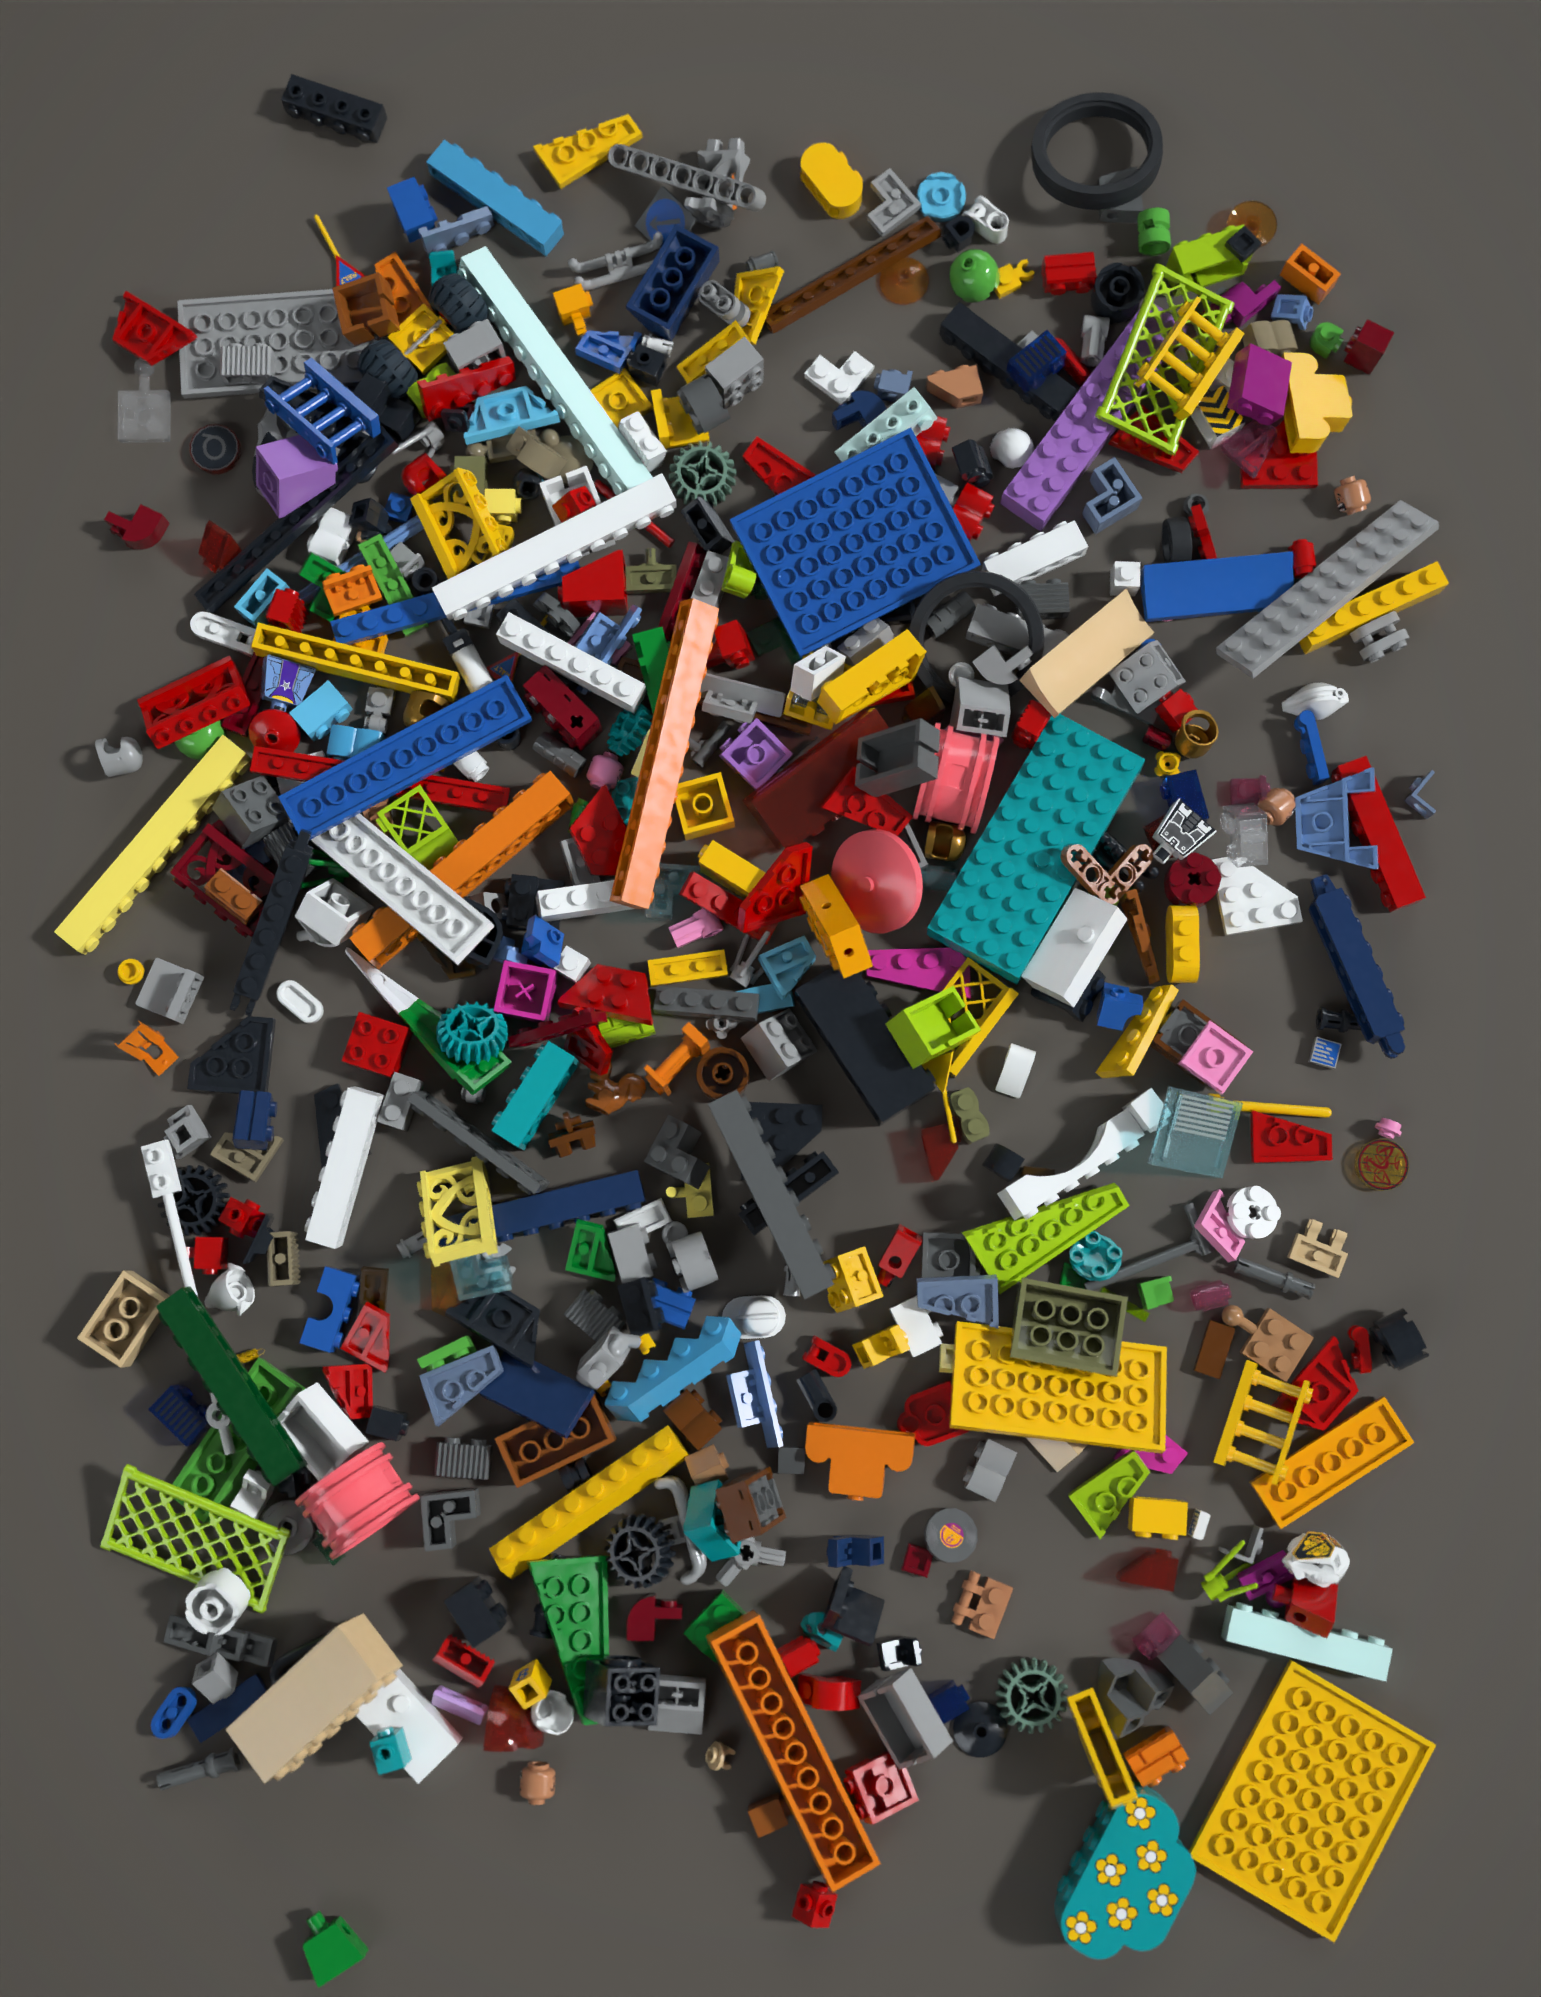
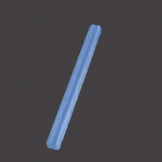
M418 515L385 535L383 539L391 551L399 542L403 543L423 530L424 527ZM359 552L337 567L348 573L354 566L361 564L367 566L368 564L362 552ZM311 583L298 592L299 597L305 601V604H309L320 587Z

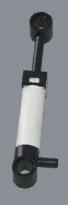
M419 568L412 576L413 586L419 596L433 593L432 587L440 584L436 573L430 568ZM425 580L432 581L429 587H421L422 582ZM440 619L449 635L442 640L470 693L492 683L493 680L466 629L463 628L457 631L452 619ZM526 705L525 707L531 715L533 711L529 705ZM519 728L513 731L514 734L510 739L500 738L496 740L497 744L504 750L516 749L521 743L522 738Z

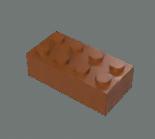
M595 1392L567 1439L530 1421L495 1438V1441L516 1488H519L614 1442L617 1438Z

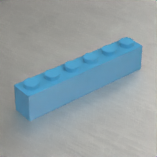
M443 140L426 161L430 175L478 209L487 206L496 222L544 256H547L563 237L562 221L556 214L552 212L549 214L542 209V206L536 200L526 198L515 185L509 186L498 173L485 169L477 158L472 157L471 159L457 144L453 143L451 145L446 140Z

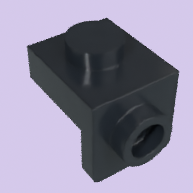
M466 404L457 409L443 408L441 416L445 430L468 432L470 427L469 419L475 410L474 404Z
M902 1636L876 1643L881 1671H890L909 1665H922V1649L918 1639L915 1637Z

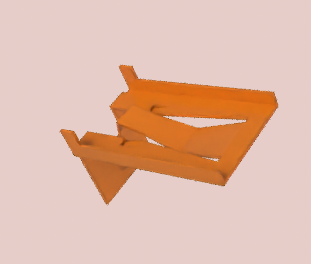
M138 1021L140 1025L119 1045L114 1044L140 1061L144 1059L154 1072L160 1076L179 1057L164 1041L165 1038L159 1031L156 1032ZM138 1031H140L148 1040H145V1039L138 1033ZM151 1042H153L162 1049L163 1053L157 1059H153L150 1054L138 1047H143L146 1050L152 1044Z

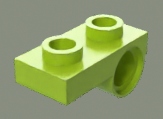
M734 541L721 590L741 598H746L754 586L756 572H754V568L741 543Z

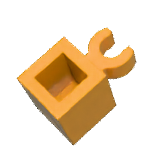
M580 283L554 292L555 305L563 326L573 323L578 336L585 334L587 330L584 319L591 317L590 307L593 306L589 291L584 292Z

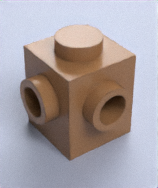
M714 1444L684 1457L695 1485L719 1480L722 1483L729 1479L725 1470L729 1467L728 1461L723 1452L718 1453Z

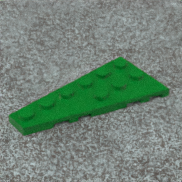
M594 1555L527 1561L581 1724H599L583 1716L586 1659H603V1657L609 1656L607 1561H605L607 1556Z

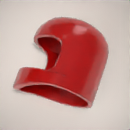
M423 453L407 464L401 473L404 486L413 496L417 493H423L447 476L427 453Z

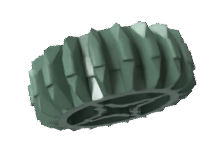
M700 440L698 447H694L692 443H689V450L686 451L681 448L679 450L681 456L674 455V464L669 466L672 472L669 474V481L672 482L671 489L677 491L676 497L678 499L684 497L683 503L685 505L697 497H701L705 501L711 502L713 507H716V500L719 499L724 502L726 500L724 494L731 495L732 488L730 486H735L736 480L733 478L736 476V469L732 468L734 461L728 459L729 453L727 451L721 453L722 448L720 445L713 449L712 442L710 441L706 447L703 446ZM696 460H700L697 464H690ZM710 461L716 463L721 468L723 474L717 473V470L712 469ZM705 468L706 475L704 474L705 477H702L701 481H699V475L701 476L700 473H703ZM682 476L688 477V480L695 483V490L683 481ZM708 486H715L712 489L704 491L705 488H707Z
M1031 1657L1030 1665H1027L1025 1658H1021L1022 1667L1018 1668L1012 1662L1010 1664L1014 1670L1012 1673L1006 1669L1003 1670V1674L1008 1679L1006 1681L998 1679L997 1683L1004 1687V1689L995 1690V1694L998 1697L1004 1698L998 1700L996 1704L998 1707H1005L1000 1714L1003 1718L1010 1716L1008 1719L1010 1726H1013L1018 1721V1731L1022 1732L1025 1725H1027L1029 1734H1033L1034 1726H1037L1039 1732L1043 1733V1724L1047 1723L1048 1727L1052 1729L1054 1728L1051 1721L1052 1718L1059 1722L1062 1720V1717L1057 1713L1058 1710L1062 1712L1067 1711V1707L1061 1704V1702H1066L1069 1696L1061 1692L1066 1691L1068 1685L1066 1683L1059 1684L1064 1679L1062 1673L1054 1675L1057 1670L1054 1665H1051L1046 1670V1660L1043 1659L1039 1666H1037V1659L1035 1657ZM1029 1674L1041 1675L1040 1679L1037 1678L1032 1683L1020 1680L1021 1677ZM1049 1681L1053 1687L1051 1705L1043 1698V1693L1047 1689L1046 1684ZM1013 1686L1017 1687L1021 1692V1698L1018 1701L1019 1705L1016 1709L1011 1704ZM1023 1688H1025L1028 1692H1035L1040 1702L1036 1699L1034 1700L1033 1698L1029 1699L1027 1693ZM1032 1708H1039L1044 1712L1037 1716L1023 1715L1024 1712L1028 1713Z

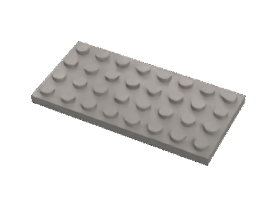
M333 289L177 300L178 323L197 335L196 340L179 349L181 395L184 399L259 393V389L263 384H225L220 377L221 346L226 347L231 343H238L245 347H251L256 343L271 346L276 355L275 377L294 385L305 378L304 362L312 357L345 387L357 386L363 378L357 367L361 352L368 344L380 340V337L374 334L375 339L354 346L342 334Z

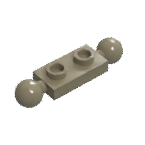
M535 428L526 430L540 442L551 448H554L559 443V435L552 429L544 430L540 436H536ZM513 434L486 440L487 445H482L479 442L469 444L466 447V456L488 455L490 464L517 459L513 453L505 448Z

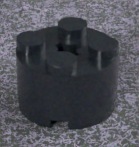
M1112 263L1105 266L1099 272L1091 293V305L1097 316L1110 318V325L1125 322L1136 314L1144 294L1145 282L1142 274L1131 265L1128 267L1122 265V263Z
M1403 1308L1374 1321L1373 1327L1369 1328L1375 1342H1379L1385 1349L1381 1354L1386 1364L1399 1371L1429 1357V1353L1422 1351L1427 1347L1413 1320L1406 1321L1404 1316L1408 1313Z

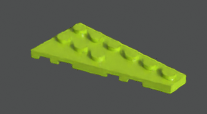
M1111 1183L1053 1202L1048 1206L1038 1207L1039 1212L1027 1220L1023 1216L1014 1220L1011 1216L962 1232L986 1274L997 1275L998 1293L1001 1294L1129 1207V1204L1119 1186Z

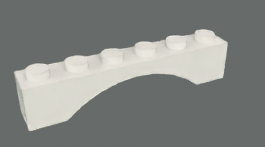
M1127 1108L1097 1128L1096 1136L1089 1152L1072 1170L1054 1176L1025 1175L997 1194L1014 1220L1022 1216L1027 1220L1039 1212L1037 1206L1043 1202L1048 1206L1059 1199L1057 1193L1064 1189L1067 1193L1080 1185L1077 1180L1082 1176L1088 1179L1098 1173L1100 1170L1097 1166L1103 1162L1108 1166L1120 1157L1117 1153L1124 1149L1127 1153L1139 1145L1137 1140L1145 1134Z

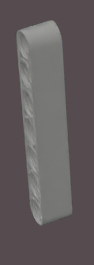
M622 144L613 145L608 152V159L611 165L635 175L754 212L761 210L766 203V196L763 190L742 181ZM625 154V159L622 162V156ZM646 160V166L642 169L643 162ZM667 166V173L663 176V171ZM689 173L688 180L684 182L685 175ZM710 179V185L706 189V182ZM731 186L732 191L727 196V189ZM753 192V199L748 203V197Z

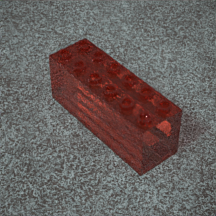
M876 708L862 709L742 799L777 850L783 851L787 847L804 843L803 840L809 835L814 837L825 829L823 825L829 820L836 821L842 817L820 806L852 767H856V764L859 763L863 764L857 760L858 738L889 728Z

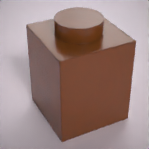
M778 1792L748 1805V1813L758 1838L789 1825L788 1816L792 1813L785 1799L781 1800Z

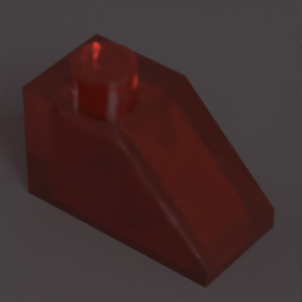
M209 520L204 530L198 554L204 560L202 564L210 571L216 573L217 570L220 571L234 559L242 549L229 532Z
M948 1123L920 1131L932 1182L938 1181L958 1149L957 1143L961 1142L958 1127L954 1128L957 1141L956 1143L951 1142Z
M1156 1548L1155 1552L1147 1551L1119 1570L1116 1578L1121 1582L1174 1592L1179 1559L1172 1556L1171 1550Z

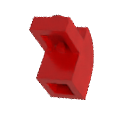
M807 1673L799 1674L798 1695L802 1703L812 1705L814 1709L846 1711L860 1708V1700L857 1696L861 1694V1680L843 1676L826 1678Z

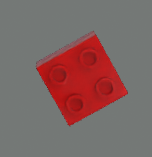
M358 1012L342 1062L392 1078L394 1072L399 1073L413 1032L408 1027Z

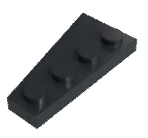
M270 376L259 389V398L264 401L266 400L264 388L267 386L279 395L294 384ZM305 390L287 403L292 408L297 409L318 394ZM327 401L304 416V418L313 424L337 408V406ZM343 416L320 432L329 439L354 421L349 417ZM345 441L338 445L337 448L340 449Z

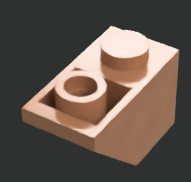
M961 365L952 371L945 372L939 370L927 376L926 390L955 408L980 404L982 401L983 390L976 365L970 367L968 365Z

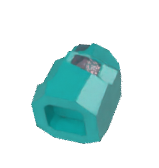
M811 1612L804 1616L800 1624L803 1633L811 1640L836 1652L843 1639V1635L821 1627L825 1613Z

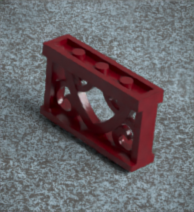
M208 823L200 836L174 868L170 870V873L175 876L172 880L183 889H186L188 886L195 892L193 897L203 905L207 903L215 908L213 913L226 922L229 919L236 924L234 929L245 938L248 935L253 937L263 908L259 911L258 919L245 926L206 895L205 890L200 886L209 882L216 874V868L229 871L244 864L246 869L243 873V886L251 891V895L255 894L261 899L269 894L275 873L246 850L241 849L237 843L217 827ZM211 838L213 843L208 857L196 855ZM226 854L232 858L229 865L217 863L218 859L223 861V857ZM202 861L207 863L206 868L197 867L194 869L201 873L199 879H192L188 875L187 869L191 862ZM252 876H256L259 879V883L253 885L257 889L256 891H253L249 885V879Z

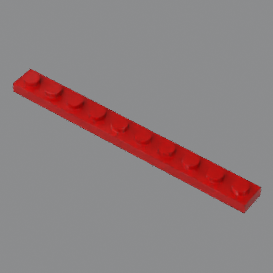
M254 746L250 772L306 782L344 761ZM430 775L393 795L394 797H402L418 785H421L432 803L494 813L500 807L508 806L510 788ZM419 792L409 798L425 801Z

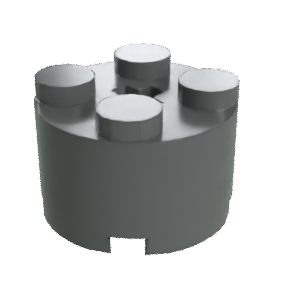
M707 373L682 386L677 391L680 404L685 413H689L692 425L698 435L705 434L731 419L727 408L723 409V400Z

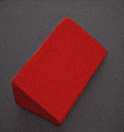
M1059 338L1052 339L1054 345L1061 352L1058 354L1051 345L1050 349L1059 355L1062 360L1061 366L1082 387L1092 372L1084 363L1080 362L1081 359L1064 340Z

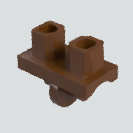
M568 1111L562 1113L563 1121L555 1123L556 1129L559 1131L548 1134L550 1147H554L559 1158L573 1153L570 1142L577 1139L580 1141L582 1150L596 1146L594 1121L590 1120L582 1123L580 1115L570 1118Z

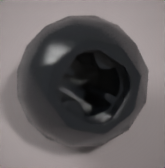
M528 467L520 469L514 476L513 489L516 490V494L521 499L533 500L541 495L542 491L539 483L544 482V479Z

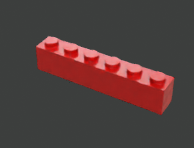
M1367 755L1337 766L1332 771V783L1372 768ZM1375 777V792L1351 793L1347 795L1348 813L1352 820L1351 829L1354 835L1359 837L1362 846H1378V869H1371L1370 873L1374 883L1379 885L1382 892L1380 894L1384 907H1388L1391 913L1425 899L1426 896Z

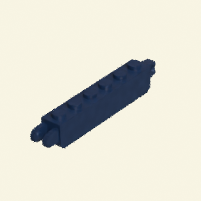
M1327 874L1316 877L1310 882L1315 900L1310 904L1309 913L1365 1040L1371 1044L1379 1043L1382 1052L1386 1055L1385 1057L1394 1059L1403 1053L1406 1047L1401 1032L1405 1030L1403 1016L1395 1008L1393 994L1389 988H1386L1382 979V969L1374 961L1372 947L1362 934L1361 922L1353 914L1349 896L1344 893L1342 888L1336 889Z

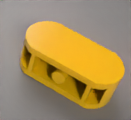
M817 143L807 148L801 158V181L830 217L845 219L854 215L862 202L863 180L859 172L851 169L846 156L841 151L838 152L832 144Z
M1169 905L1165 920L1167 980L1169 983H1196L1200 971L1197 906Z

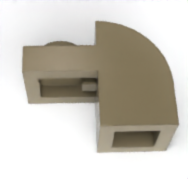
M518 426L505 446L520 462L547 479L557 477L568 461L553 448L540 442L520 426Z

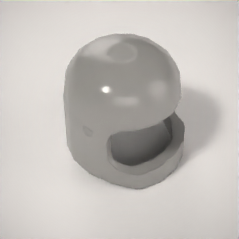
M122 737L121 748L111 747L106 738L95 741L97 754L107 777L133 773L142 766V750L135 739Z

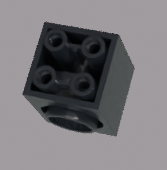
M609 1655L603 1657V1659H586L583 1716L605 1727L657 1725L660 1668L643 1662L641 1658L635 1656Z

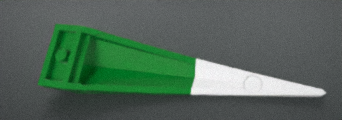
M346 947L345 953L448 1075L453 1080L456 1079L472 1096L510 1067L512 1061L501 1051H499L497 1058L491 1057L489 1062L480 1060L479 1065L475 1061H470L467 1065L465 1060L457 1063L455 1057L448 1058L446 1052H441L440 1044L437 1041L436 1027L442 1013L414 996L353 950Z

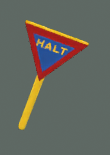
M314 215V219L336 259V286L365 277L363 273L340 258L319 216Z
M546 617L540 623L543 627L547 623ZM515 652L486 667V669L494 679L498 680L508 675L513 683L518 659L521 654Z

